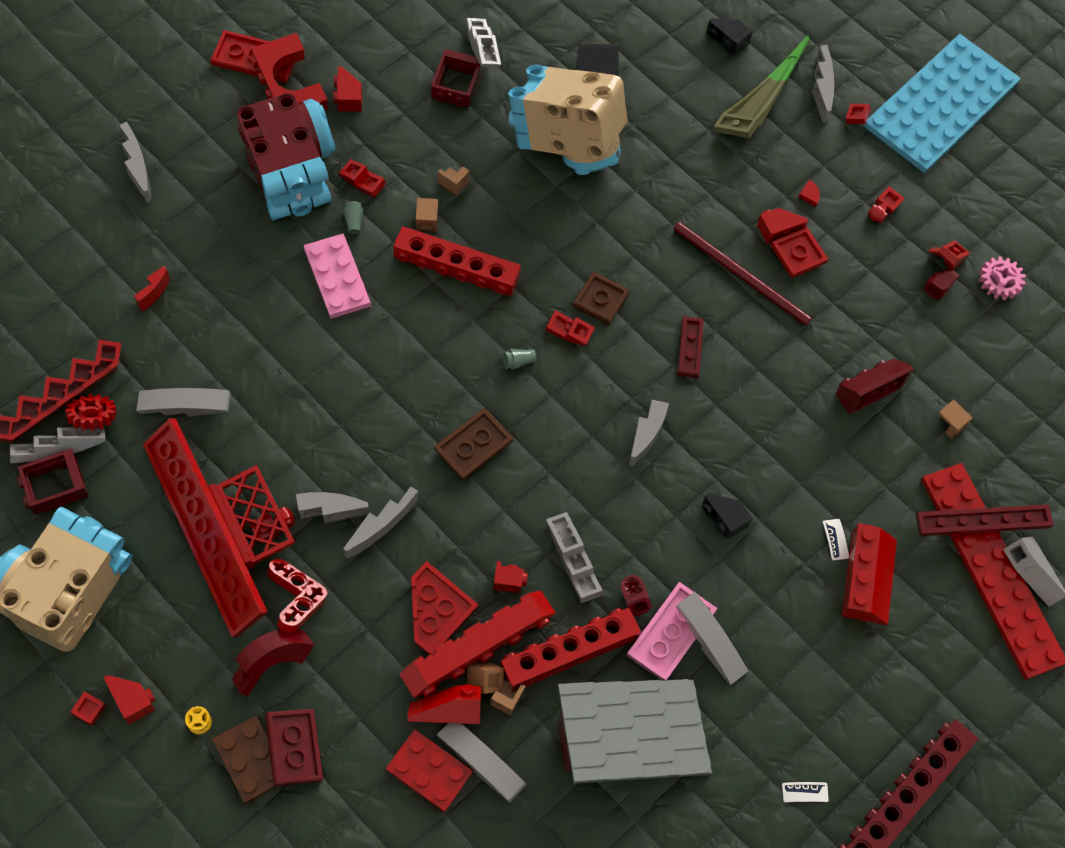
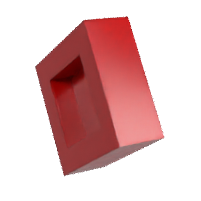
M850 104L845 117L846 123L866 124L871 111L870 104Z
M84 691L70 713L93 726L106 704Z

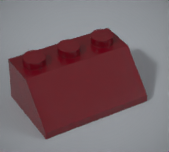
M894 358L887 362L885 360L880 361L873 369L869 371L864 369L857 374V377L853 379L846 378L841 381L836 396L850 415L902 389L914 368Z

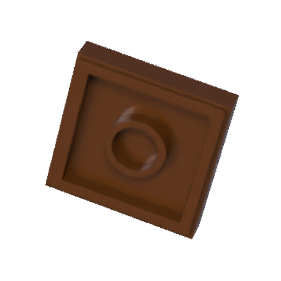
M592 272L573 302V307L610 325L628 297L630 290Z

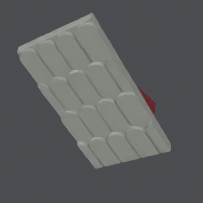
M694 680L558 684L562 709L558 721V729L565 771H572L573 783L712 774Z

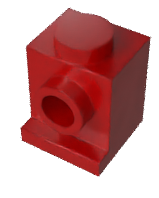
M497 561L493 590L521 594L522 586L526 587L528 573H524V569H520L516 565L501 566V562Z

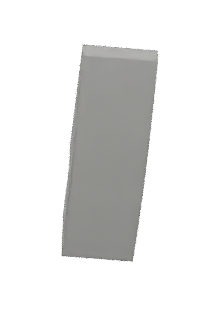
M652 400L648 418L639 417L629 462L630 466H634L648 452L657 439L663 426L669 403Z
M328 492L296 494L300 519L323 515L324 523L369 514L368 502L355 497Z

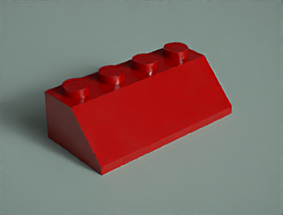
M858 523L852 532L842 616L887 626L897 540L880 527Z

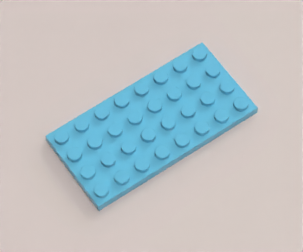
M959 34L872 114L863 126L923 173H926L1019 83L1021 78Z

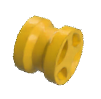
M193 707L185 716L186 725L194 734H205L212 726L211 716L203 707Z

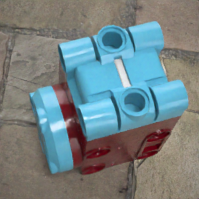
M284 93L240 107L237 112L239 121L238 131L272 221L289 216L290 211L295 216H304L311 211L312 205L317 207L332 202L329 189L324 180L329 179L328 172L321 159L330 157L332 152L336 151V147L323 106L313 99L297 103L294 95Z

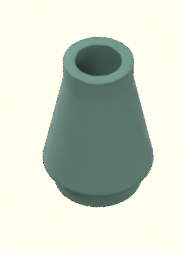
M347 202L343 208L348 233L358 234L361 232L363 207H361L360 202Z
M508 349V351L503 352V363L506 369L514 370L536 362L534 349Z

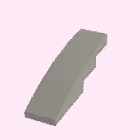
M467 18L466 28L468 37L480 66L501 67L496 38L492 35L491 28L487 27L486 19Z
M822 45L819 47L816 56L818 64L814 73L816 81L812 93L822 122L827 123L834 97V72L828 45Z
M125 122L120 125L123 138L126 141L122 143V146L128 158L124 163L132 181L146 202L149 203L151 202V191L146 164L137 139L128 123Z
M170 388L139 391L136 411L140 414L161 412L165 416L185 413L188 417L228 412L230 391L206 388Z
M58 427L57 435L33 436V444H10V463L33 462L72 449L74 453L83 451L105 442L104 427L102 430L96 427L94 431H91L90 428L82 431L81 427L76 429L74 427Z
M410 487L398 504L390 499L378 517L369 513L343 548L345 557L351 558L387 534L418 501V491Z
M565 512L546 519L555 546L581 603L603 596V590L594 575L593 566L584 551V544L568 513Z
M693 592L676 605L677 610L690 625L688 627L689 630L703 646L701 650L729 685H732L748 672L747 667L730 639L696 592Z
M448 723L437 734L439 739L450 747L463 762L471 767L478 777L509 803L526 786V783L505 762L461 723Z

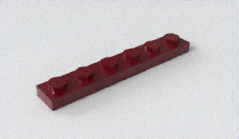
M1049 504L918 512L915 515L919 536L1049 529L1054 525Z

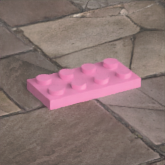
M344 233L303 245L330 319L371 307V302Z
M680 582L626 655L661 681L669 678L696 640V637L688 628L690 625L676 608L677 604L693 593L692 590ZM699 596L712 615H714L717 608Z

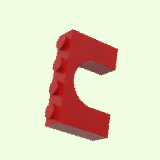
M297 33L251 48L252 56L250 61L253 68L258 69L259 73H257L260 84L265 85L267 89L265 90L267 99L284 93H290L294 95L297 103L313 99L322 105L324 110L328 109L327 98L320 83L300 90H287L279 86L274 80L276 73L281 68L305 60L304 48Z

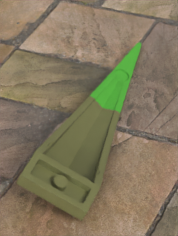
M806 36L764 81L735 105L723 112L714 125L715 132L750 138L755 130L761 127L810 41L809 36Z

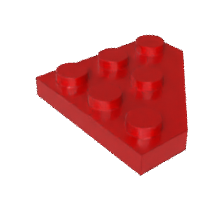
M426 561L411 577L415 644L425 653L431 655L435 651L434 648L448 641L476 611L479 604Z

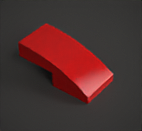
M352 159L339 172V176L349 184L374 198L386 185L383 177L369 172L366 165Z
M165 266L148 276L149 286L134 295L137 306L142 312L150 307L166 289L170 277Z
M555 310L545 330L564 340L586 346L595 327L577 317L573 320Z

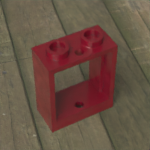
M445 49L431 84V98L440 102L444 101L459 107L469 108L483 71V67L480 66L476 57ZM447 69L473 75L467 93L441 86Z
M72 449L18 467L20 475L16 476L20 488H24L26 493L23 496V501L26 508H31L35 515L89 497L77 458ZM67 466L74 488L37 501L31 478Z

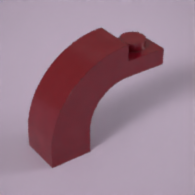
M280 629L266 633L252 641L238 655L236 660L240 667L235 672L232 681L241 695L249 696L261 675L268 668L285 661L303 664L314 644L306 632L299 629L294 633H285Z

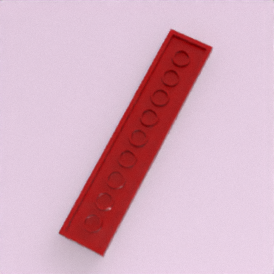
M169 418L143 446L231 636L239 637L268 611L177 420Z
M962 463L928 474L921 479L937 511L986 508ZM1000 533L951 534L950 537L1024 679L1028 680L1064 666L1065 655L1025 580L1015 570L1003 550L1007 546Z

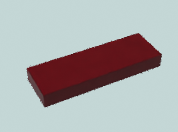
M686 316L682 318L677 376L699 378L704 319Z

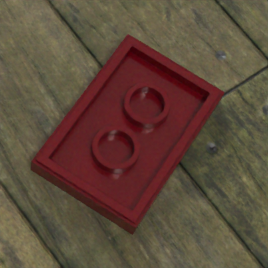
M314 709L267 712L265 720L273 786L321 782L323 774Z

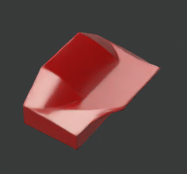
M955 240L941 248L934 247L928 250V252L942 257L946 265L952 270L959 267L970 255V252Z

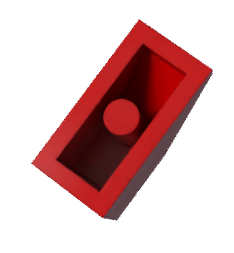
M777 208L766 210L760 214L757 227L767 245L775 240L806 228L808 220L800 215Z
M109 675L103 677L128 724L155 710L152 703L156 700L149 688L145 690L141 683Z

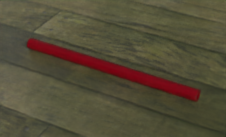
M679 221L675 225L674 231L803 325L807 326L812 320V317Z

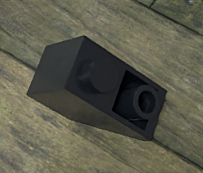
M711 18L708 22L706 33L726 51L735 56L750 43L753 31L739 19Z
M707 494L703 499V511L708 517H712L718 532L722 535L724 534L727 539L749 527L753 517L740 500L714 494Z

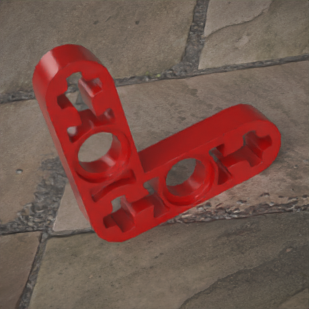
M274 559L269 563L267 576L273 582L296 596L280 613L277 621V626L282 632L294 633L324 604L327 590L324 586L282 559ZM298 580L303 585L296 586L291 581ZM297 606H306L308 611H301Z

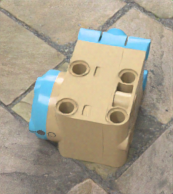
M542 65L528 67L526 69L528 82L524 87H515L508 92L511 106L509 124L515 128L517 146L520 149L562 155L564 163L575 169V172L579 175H585L602 170L608 166L616 165L620 160L619 155L621 152L619 134L628 122L622 79L611 74L568 70Z
M63 507L58 508L32 549L19 544L0 556V613L10 618L20 630L60 651L68 652L73 650L85 631L90 627L94 617L121 575L131 563L132 554L122 550L124 538L103 528L101 523L91 517L85 516L83 518Z

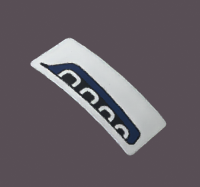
M840 519L823 521L832 560L848 559L849 553Z
M789 782L782 784L784 802L829 801L827 783Z

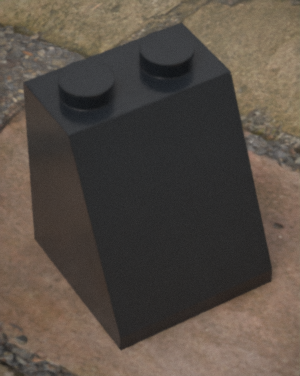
M579 44L576 70L611 74L619 77V45Z

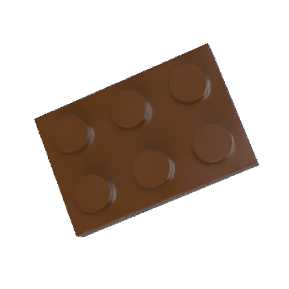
M483 408L435 445L434 451L464 481L513 442V437Z
M256 715L212 738L244 804L278 787L273 786L268 737Z

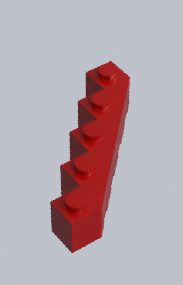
M98 340L95 361L72 358L69 380L46 377L43 399L19 395L16 418L0 416V442L14 443L70 403L72 399L77 398L115 371L119 363L121 343Z
M541 590L528 593L520 598L518 604L512 607L507 605L492 614V618L483 624L479 622L463 631V635L454 641L450 639L434 648L435 651L425 659L421 656L414 660L399 675L413 698L423 695L428 697L437 691L436 687L442 681L451 678L457 680L466 673L465 669L472 663L479 661L485 663L494 657L493 652L500 646L508 644L514 646L523 639L522 635L527 630L546 627L551 622L549 619L556 612Z

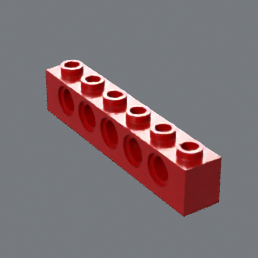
M402 226L393 246L394 257L399 261L410 262L420 268H428L441 275H449L459 281L476 284L480 288H489L501 295L507 294L512 296L520 277L521 265L404 226Z
M629 607L624 610L618 608L610 612L607 617L602 619L601 617H596L590 620L588 625L583 627L579 625L574 626L564 635L559 636L556 634L546 639V642L540 645L534 643L527 646L523 652L518 654L516 652L509 653L503 657L500 666L504 668L503 675L511 692L519 689L521 684L527 687L636 641L641 634V630ZM612 626L616 628L618 632L615 634H611L606 630V628ZM588 635H592L596 638L597 641L591 643L588 642L585 639V637ZM572 644L576 650L572 652L567 651L564 645ZM545 653H551L554 656V659L548 661L545 660L542 655ZM523 662H530L533 668L526 670L521 667V664Z

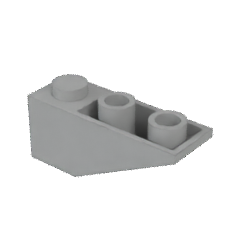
M1034 537L1020 538L1003 549L1015 570L1048 607L1065 598L1063 585Z

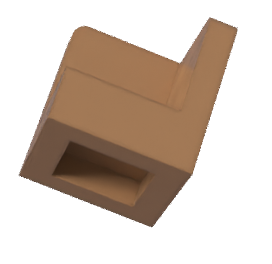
M462 167L458 172L452 168H449L446 172L440 169L437 172V183L457 196L469 183V170L465 167Z
M417 198L416 230L437 231V199Z
M955 400L951 401L939 412V415L950 425L946 434L951 439L961 432L972 419Z
M488 661L485 663H472L467 667V684L481 686L482 694L503 691L504 668Z
M504 680L503 691H495L490 705L511 716L525 692L526 686L521 684L518 690L511 692L507 681Z

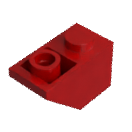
M338 67V73L334 75V87H337V91H333V103H337L338 112H362L361 82L343 67Z

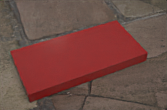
M223 30L211 57V65L257 76V73H259L258 69L253 68L250 61L252 56L251 48L270 41ZM295 63L281 68L276 73L274 80L287 84Z

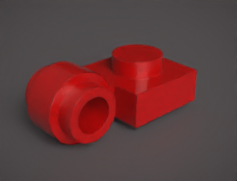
M888 186L877 198L876 204L871 207L867 214L870 215L869 218L875 223L878 221L881 224L888 213L892 214L903 203L905 198Z
M287 507L280 508L279 510L288 528H291L295 524V517L292 511ZM270 513L266 514L263 523L274 526L277 515L275 519H272ZM249 523L254 534L257 524ZM261 526L257 538L268 540L272 529ZM276 531L274 537H277V536L280 535L278 531Z

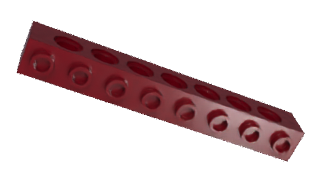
M957 719L950 724L945 722L937 731L940 736L936 740L931 739L923 747V750L926 751L921 758L917 755L908 765L911 768L908 774L902 773L895 780L894 784L897 787L892 792L889 790L885 792L879 799L882 803L877 810L873 807L864 817L867 821L861 828L858 825L849 835L852 840L847 846L843 843L839 848H855V846H860L861 848H888L979 738ZM943 742L951 745L952 752L944 748ZM929 759L936 761L937 769L931 767ZM915 776H919L923 780V786L916 784ZM900 793H904L908 797V804L901 801ZM885 810L890 811L894 815L893 822L885 817ZM870 828L878 831L879 839H874L870 835Z

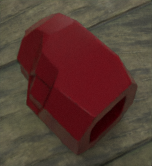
M952 269L937 272L926 282L924 289L928 295L936 300H940L958 279L959 274Z
M636 575L625 577L621 583V590L632 614L640 616L649 612L652 608V603L644 582Z

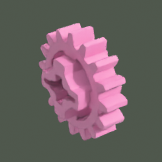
M999 256L997 260L991 258L989 262H985L979 272V275H981L979 282L984 283L981 287L982 289H988L987 295L994 294V299H997L998 296H1001L1003 300H1006L1008 296L1013 299L1015 295L1021 292L1026 282L1023 280L1026 275L1020 274L1023 268H1017L1016 261L1010 263V258L1003 261L1002 257Z

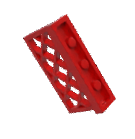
M257 465L218 485L213 483L208 486L248 571L255 568L256 563L295 544L292 534ZM256 473L258 477L256 486L245 485L247 477ZM231 485L239 487L235 498L226 496L224 489ZM243 488L253 491L250 502L239 499ZM258 493L267 495L268 498L265 506L254 504ZM237 503L248 506L244 517L235 515L234 511ZM252 507L263 510L259 521L248 518ZM267 511L277 515L274 526L263 523ZM246 522L257 524L253 536L244 534L243 530ZM261 526L272 529L268 540L257 538ZM276 531L284 532L288 540L280 544L272 542ZM256 541L266 544L264 552L257 556L253 552Z

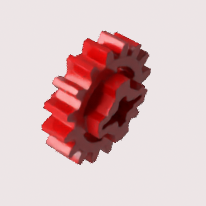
M88 394V397L81 395L79 400L72 399V404H67L66 409L68 424H73L75 429L81 427L82 431H85L87 428L94 431L96 427L102 430L103 425L110 426L111 421H115V415H117L114 401H109L108 396L101 398V394L92 397V394Z

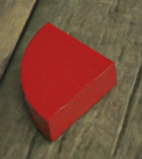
M808 180L798 198L816 207L820 198L819 189L814 182Z

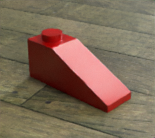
M470 684L457 685L409 704L407 722L480 724L481 686Z

